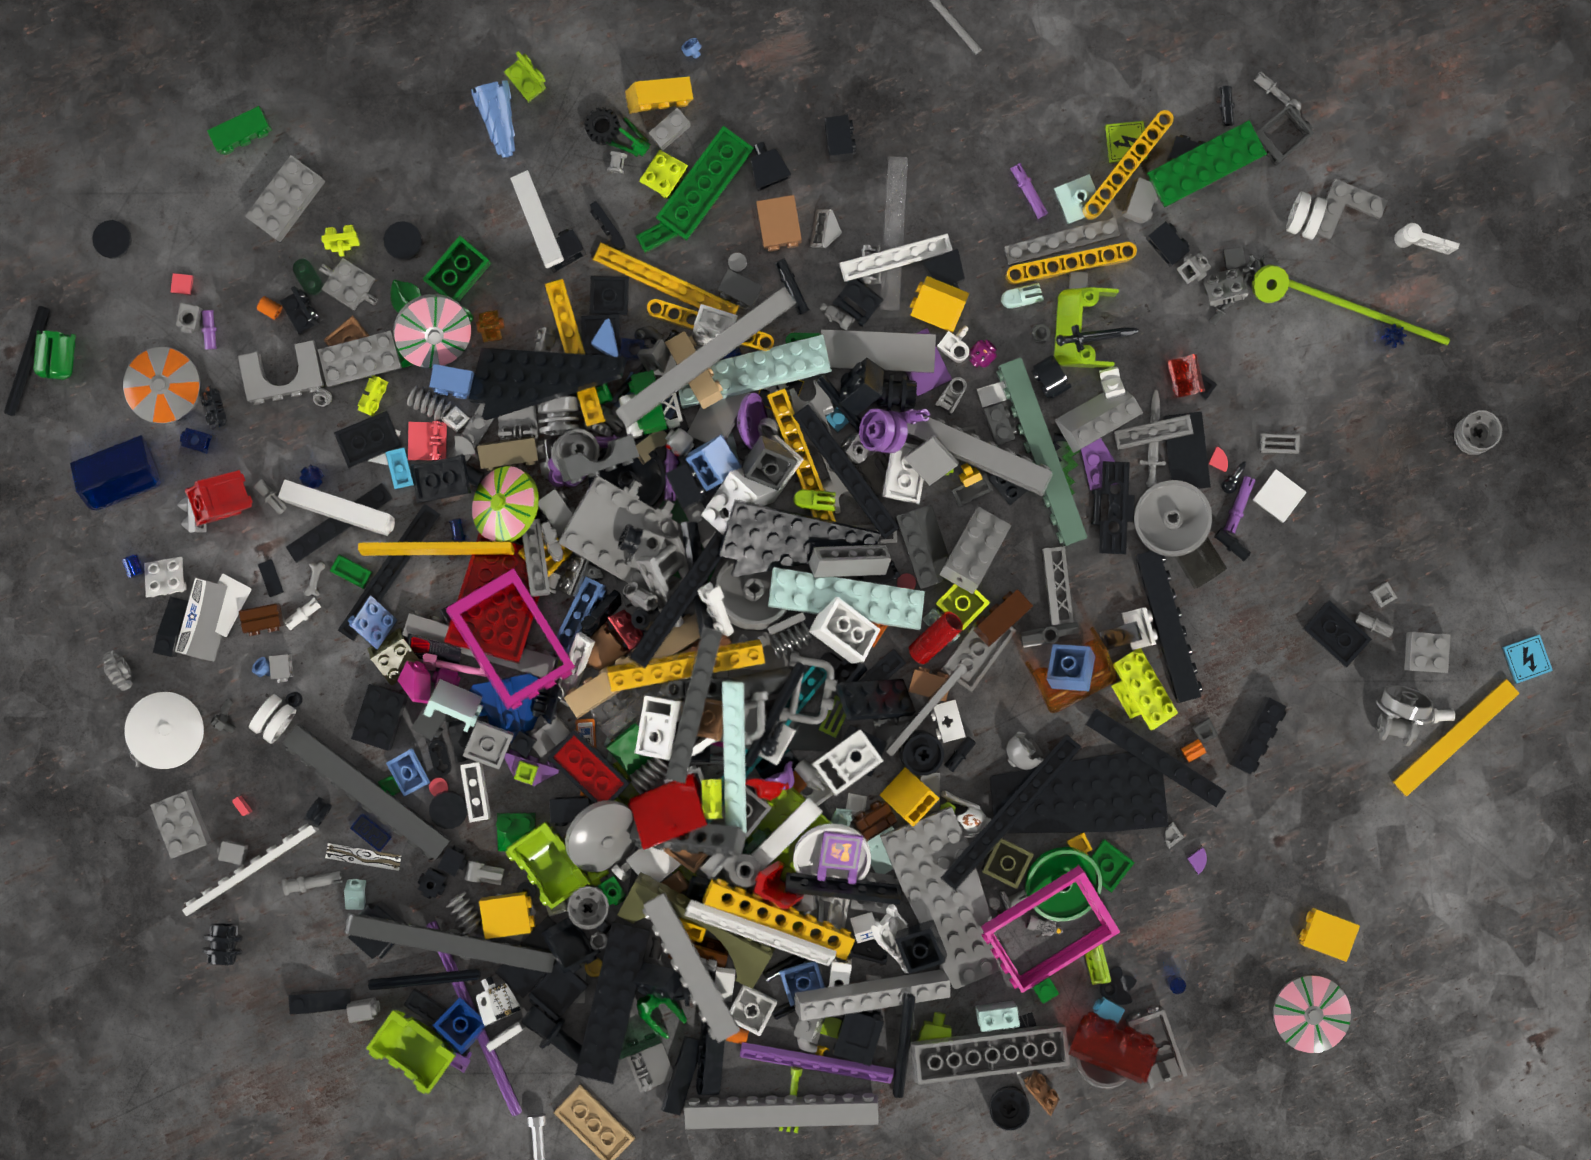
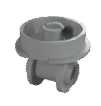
M1389 685L1385 688L1383 695L1378 696L1376 700L1378 707L1384 711V714L1380 715L1377 722V731L1381 740H1385L1388 735L1403 738L1404 746L1409 747L1418 737L1420 724H1429L1434 717L1432 714L1433 701L1425 694L1409 687Z
M717 853L715 856L709 855L699 868L708 875L707 878L709 880L721 872L724 874L725 881L728 882L729 886L735 888L737 885L744 889L757 882L756 876L761 871L758 861L746 854H741V856L734 855L733 857H726ZM740 868L744 870V876L740 874Z

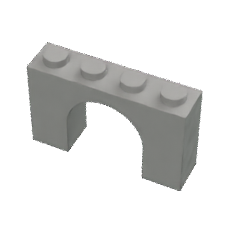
M312 340L294 344L299 365L298 373L292 382L284 386L272 385L267 380L260 353L254 352L239 355L238 359L247 401L253 402V405L265 403L264 400L272 398V401L284 399L283 396L286 395L297 397L301 396L302 392L309 391L314 393L319 391V388L326 387L317 342Z

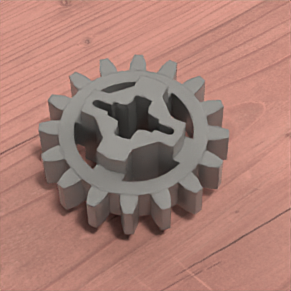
M114 650L103 654L104 671L112 684H117L121 691L132 687L131 668L124 660V657H119L118 653H115Z

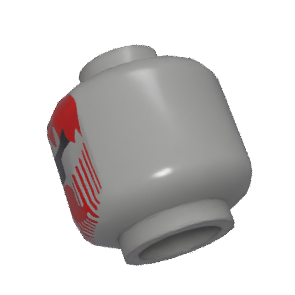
M678 428L675 431L671 429L665 437L667 440L666 448L677 457L686 456L694 446L692 443L693 437L682 428Z

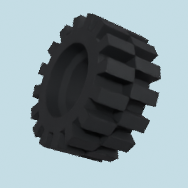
M602 107V110L596 108L597 111L594 112L592 110L590 112L591 115L586 116L585 130L591 141H595L596 144L600 145L602 143V145H606V142L610 144L612 143L611 140H616V135L620 134V122L612 110H607L605 107ZM600 120H606L610 123L609 129L604 133H600L595 129L596 123Z

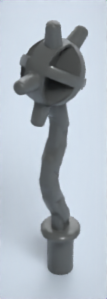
M1252 254L1249 255L1250 262L1247 268L1242 269L1243 272H1248L1243 277L1245 283L1251 277L1252 281H1254L1255 273L1265 266L1263 262L1266 258L1265 255H1262L1260 259H1255ZM1234 298L1233 303L1228 300V304H1223L1220 308H1216L1217 311L1209 322L1216 325L1220 318L1226 315L1224 312L1226 308L1236 302Z

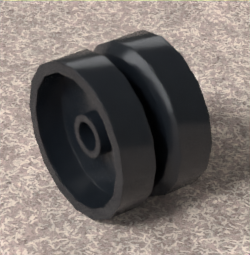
M915 730L900 746L899 757L902 764L912 773L919 776H928L935 773L941 767L944 760V749L941 742L931 733L924 730Z

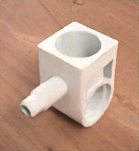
M964 325L956 335L948 331L937 345V349L952 361L957 363L963 362L969 355V348L961 340L969 328ZM955 348H962L964 355L957 357L954 354Z

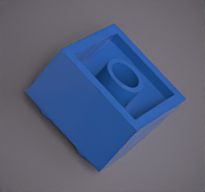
M461 997L433 1024L434 1030L461 1055L476 1041L486 1027L483 1024L482 1017Z

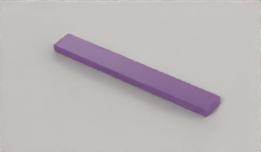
M744 1042L741 1045V1058L884 1083H891L894 1074L893 1068L875 1065L867 1066L853 1061Z

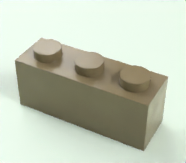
M536 435L534 437L528 436L480 443L477 446L481 469L486 468V471H493L497 469V466L504 465L516 467L518 463H524L525 466L533 465L539 459Z

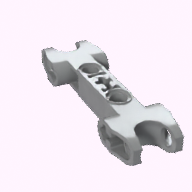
M813 380L815 396L811 401L805 402L801 400L794 388L788 390L794 413L809 404L832 435L825 415L833 413L834 409L830 398L816 380ZM820 454L829 477L822 480L821 484L824 491L836 492V496L833 497L835 498L833 506H835V514L841 513L839 497L848 490Z

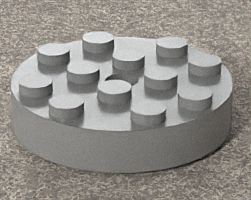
M731 558L718 573L715 587L719 585L724 598L721 600L730 622L743 629L760 630L768 628L781 620L787 609L768 607L772 571L733 577L731 572L735 559ZM753 588L757 590L755 596L754 593H752L749 589Z

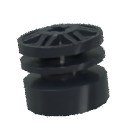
M1004 1086L992 1094L989 1101V1112L992 1121L999 1128L1016 1130L1027 1122L1030 1115V1105L1027 1096L1020 1089L1014 1086ZM1009 1102H1011L1012 1106L1015 1107L1014 1109H1011L1010 1112H1008L1006 1107H1004V1105H1008Z

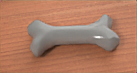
M314 562L309 563L312 575L308 588L304 590L305 596L314 595L317 597L320 595L317 590V583L320 572L325 568L323 562L318 564Z

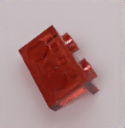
M1197 354L1168 360V371L1172 378V388L1176 398L1205 392Z

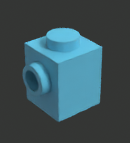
M1103 996L1101 1000L1097 999L1093 1006L1095 1010L1093 1013L1097 1016V1021L1104 1025L1108 1022L1115 1027L1125 1011L1123 1007Z

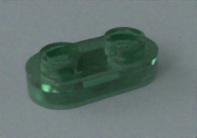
M306 259L297 260L293 264V272L304 291L310 295L319 294L322 291L323 283L314 267ZM305 265V270L299 271V267ZM314 281L315 286L310 288L309 283Z

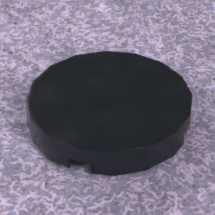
M108 220L96 227L93 232L92 241L94 248L103 257L115 259L127 253L131 246L132 238L130 231L125 225L119 221Z
M405 221L396 222L385 231L383 238L384 247L394 258L407 260L420 251L422 235L412 223Z
M454 791L438 793L429 805L431 820L443 829H453L460 826L467 816L465 798Z

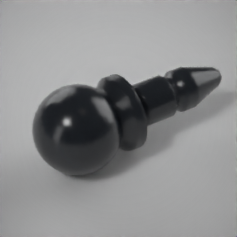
M1245 461L1238 465L1232 475H1228V479L1222 482L1221 487L1225 493L1231 494L1236 490L1237 484L1240 483L1238 479L1246 467Z
M779 722L775 726L771 738L767 737V741L762 744L761 751L763 755L771 757L776 753V746L779 745V742L776 740H778L782 732L783 722Z

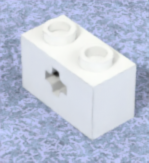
M956 700L938 703L930 712L932 720L937 721L938 728L935 731L938 740L942 739V742L945 743L966 737ZM945 716H947L949 719H952V722L949 723V727H947L945 724H942V721L945 720Z

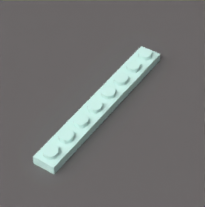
M724 681L722 682L725 826L740 827L746 833L744 682Z

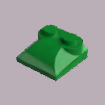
M536 812L497 813L498 851H507V847L536 828Z

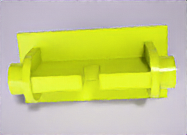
M377 376L369 378L365 391L370 393L368 396L362 394L357 410L374 416L378 410L380 400L386 392L388 382Z
M721 779L702 780V808L706 819H722Z

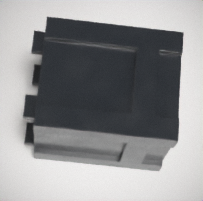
M873 1010L872 1013L862 1011L843 1014L833 1046V1055L871 1066L884 1025L883 1016L880 1015L881 1012Z

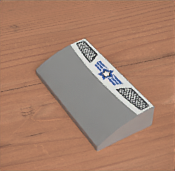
M201 578L194 579L175 652L215 662L222 635L215 631L228 586Z

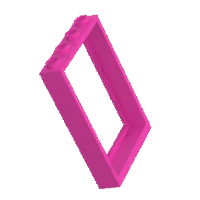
M514 568L447 607L446 612L507 710L511 707L513 710L523 704L522 701L524 699H533L540 694L539 690L544 687L547 690L556 684L555 681L562 677L564 680L573 674L572 670H574L575 666ZM513 583L564 665L510 696L460 614Z
M1079 865L981 926L984 931L981 934L987 944H992L994 948L990 950L996 960L998 958L1002 960L1001 968L1005 974L1010 973L1012 976L1009 979L1015 989L1019 988L1022 993L1120 933L1085 872ZM1076 882L1100 921L1101 926L1020 976L994 932Z

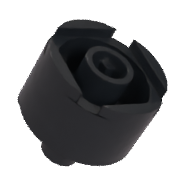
M1050 355L1034 365V369L1031 372L1037 382L1042 381L1044 386L1041 389L1046 397L1054 399L1072 388L1070 383L1066 385V382H1068L1067 377L1057 361L1052 362L1055 358L1053 355Z

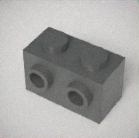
M1000 403L982 411L994 443L1000 446L1015 440L1017 432L1014 424L1010 425L1008 417H1010L1007 406L1003 407V404Z

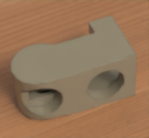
M665 431L654 432L636 445L639 454L638 459L643 465L651 459L649 454L652 451L665 446L667 442L665 439L667 433Z

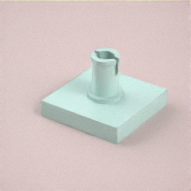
M1090 174L1054 188L1068 225L1085 218L1082 212L1083 207L1096 191ZM1088 206V210L1090 213H1097V209L1095 206Z

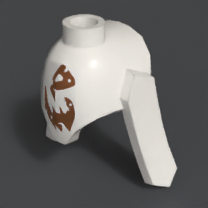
M946 790L941 792L940 795L947 801L963 807H969L964 814L956 816L957 820L964 827V832H962L964 837H975V834L981 832L991 821V818L986 817L979 805L961 799Z

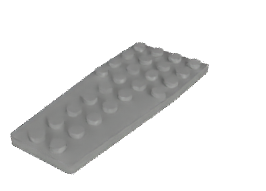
M952 806L921 818L914 827L911 824H907L881 835V840L900 886L919 923L930 920L935 922L947 952L946 961L941 966L950 979L952 987L958 989L1003 970L1000 966L1003 963L1000 958L996 960L990 950L994 947L991 943L987 944L981 935L984 933L981 926L992 920L977 869L970 874L956 891L941 880V876L968 847Z

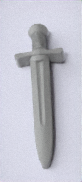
M1158 390L1154 391L1152 398L1150 423L1157 422L1160 418ZM1159 441L1149 443L1148 461L1140 460L1139 462L1140 465H1149V478L1146 482L1149 488L1157 484L1155 478L1156 466L1166 465L1165 461L1158 462Z

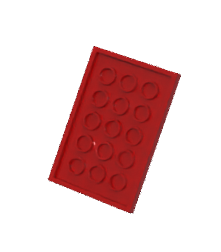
M478 533L476 542H494L485 538L480 533ZM512 543L514 555H471L457 601L513 568L530 594L526 561L518 554L523 546ZM512 583L460 615L484 654L519 664L534 616ZM540 596L532 597L536 605H538ZM451 620L444 640L445 643L469 649Z

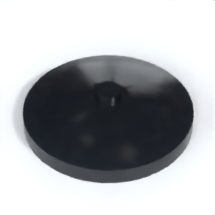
M607 448L599 452L597 462L604 457ZM653 451L649 454L651 459L644 465L636 457L633 459V463L624 466L622 463L616 465V469L607 472L605 469L599 471L600 474L597 475L621 490L624 487L629 488L633 480L639 482L642 486H639L637 489L638 493L636 495L639 496L638 500L650 507H653L659 501L665 487V470L661 460ZM596 476L588 477L589 487Z

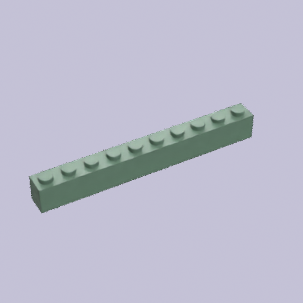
M1020 357L999 365V370L996 371L1000 382L1003 381L1006 388L1003 389L1006 399L1011 401L1010 411L1013 418L1016 417L1019 424L1016 425L1020 436L1023 435L1025 439L1023 443L1025 452L1030 453L1033 460L1032 463L1036 465L1044 464L1052 471V478L1044 493L1043 501L1046 508L1049 507L1052 514L1049 517L1052 525H1056L1058 529L1056 536L1059 543L1067 546L1088 538L1022 358Z

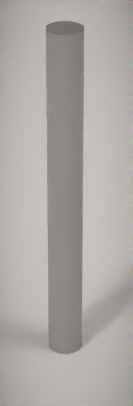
M929 0L976 55L980 53L982 49L939 0Z

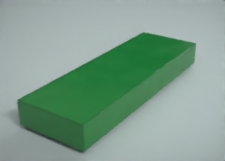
M659 223L636 235V238L644 253H647L679 235L664 224Z

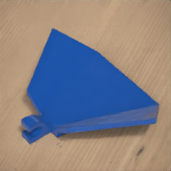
M528 673L500 680L510 696L540 678ZM490 681L473 684L469 689V692L483 697L480 705H483L479 716L487 715L490 725L512 732L511 744L520 730L527 732L534 728L538 717L532 715L533 712L531 711L533 703L537 702L534 699H546L540 696H536L531 700L526 698L518 708L513 710L511 707L507 710Z

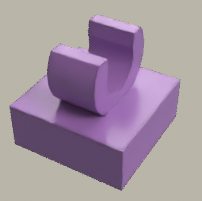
M456 1052V1056L450 1065L464 1073L470 1063L469 1059L472 1053L469 1052L464 1057Z

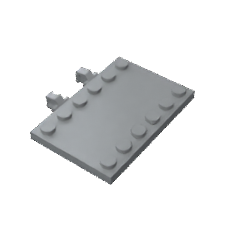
M596 475L559 538L558 543L627 583L635 581L640 587L650 592L641 570L626 564L630 553L627 550L618 549V541L624 527L630 524L635 529L642 528L662 537L679 536L685 549L681 524L671 519L673 514L670 512L674 503L665 499L666 503L660 509L658 507L654 509L638 500L639 496L636 495L638 493L637 489L639 486H642L639 482L633 480L629 488L624 487L621 490ZM654 538L647 540V547H652L655 544ZM671 554L658 564L662 574L675 564Z

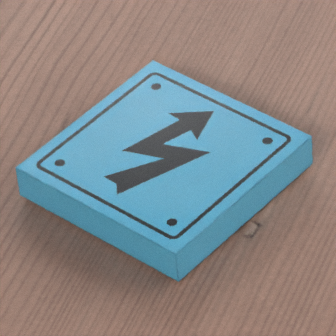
M1535 635L1502 647L1516 684L1553 671L1540 635Z

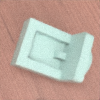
M347 880L344 889L345 909L363 910L366 907V880Z

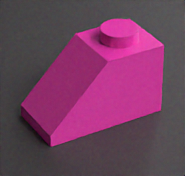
M406 661L397 681L413 702L428 704L430 700V673L423 663L419 661Z

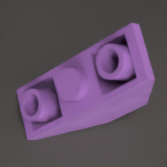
M512 749L506 752L504 757L513 776H515L520 760L539 766L532 786L560 773V770L552 762L541 763L538 762L539 758L528 755V758L520 756L519 752Z

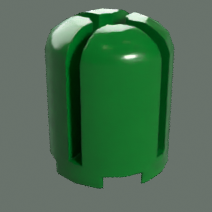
M37 330L33 370L39 377L64 380L72 375L76 334H71V337H69L70 335L60 332L43 331L42 334L41 331Z

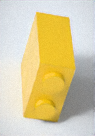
M926 276L925 281H920L916 290L919 293L918 298L914 297L911 302L910 308H913L910 316L953 333L969 293Z
M906 767L880 794L913 827L940 799Z
M527 891L483 897L479 901L485 939L531 933L533 927H535L534 915L530 914L532 899L531 896L527 895Z
M1312 908V911H1309L1306 916V927L1300 932V944L1347 962L1360 925Z

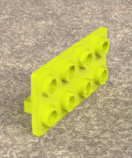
M1141 648L1135 649L1113 663L1121 681L1116 682L1111 687L1130 719L1142 715L1149 729L1154 730L1178 714Z

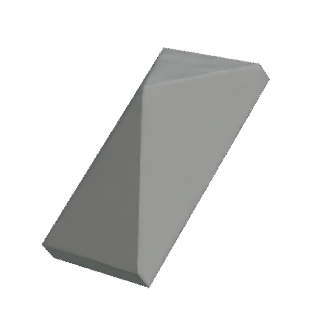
M816 209L810 247L826 248L842 232L833 210Z

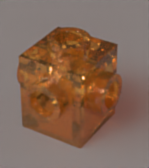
M498 310L479 313V321L476 322L477 331L481 333L483 342L502 339V329L505 328L503 317L499 318Z

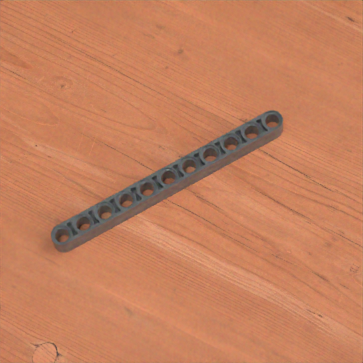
M348 913L344 933L348 935L552 973L555 961L553 954L548 950L355 913Z

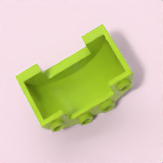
M545 821L507 847L505 852L511 861H516L521 870H526L530 883L538 886L540 891L539 899L543 905H548L550 909H553L572 896L575 891L588 885L589 880L584 870H580L567 855L563 838L553 826L549 828V822Z
M393 1010L366 1049L370 1051L369 1055L377 1060L387 1058L391 1066L396 1069L399 1067L404 1071V1075L407 1078L415 1079L413 1084L416 1085L415 1088L419 1092L429 1094L455 1058L456 1052L453 1048L449 1050L447 1048L449 1043L430 1027L412 1016L409 1018L404 1017L405 1013L402 1011Z

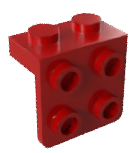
M778 860L772 865L770 864L763 871H759L756 876L757 883L754 892L760 895L761 898L775 903L779 908L788 909L803 899L804 894L785 892V883L780 880L785 863Z

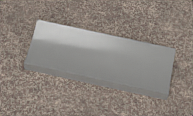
M821 330V335L825 338L831 369L852 370L858 362L868 358L883 368L884 371L934 373L936 334Z

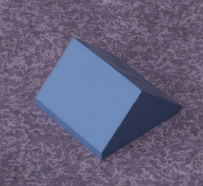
M606 319L591 344L607 356L620 357L610 319Z
M413 749L386 763L403 797L430 783Z
M815 961L779 971L790 1006L795 1005L796 992L825 988L819 965Z

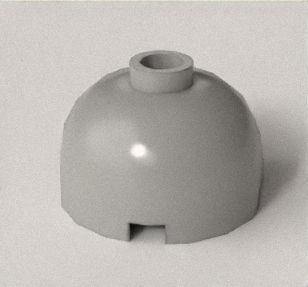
M1019 731L1008 741L1006 748L1009 757L1008 762L1014 768L1018 767L1023 770L1033 769L1044 760V758H1041L1043 752L1033 739L1030 738L1028 741L1024 737L1026 734Z

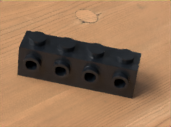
M1265 697L1230 763L1231 766L1250 775L1252 772H1256L1260 764L1258 762L1260 756H1264L1268 750L1269 745L1267 743L1269 739H1273L1277 733L1278 728L1276 726L1278 722H1282L1286 716L1287 711L1285 709L1287 706L1270 697Z

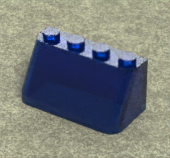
M142 435L70 463L76 493L91 510L106 508L152 490L161 483L147 442Z

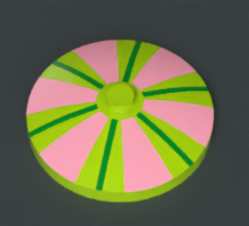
M512 466L497 468L486 475L475 492L472 504L473 521L482 536L494 542H512L520 538L530 528L537 514L539 504L538 490L533 478L524 470Z

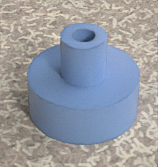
M692 38L682 45L681 50L685 56L692 55L693 58H698L700 56L701 44L697 38Z
M265 657L259 658L254 663L252 672L258 677L270 676L269 660Z

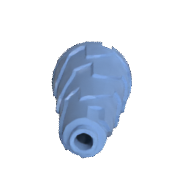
M508 80L502 81V84L493 82L471 89L475 105L478 107L485 122L490 140L493 142L497 154L501 155L502 158L513 156L515 151V133L512 122L511 93Z

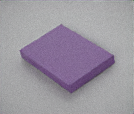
M926 328L915 334H930V332ZM936 345L934 373L906 372L909 380L917 382V397L952 380Z

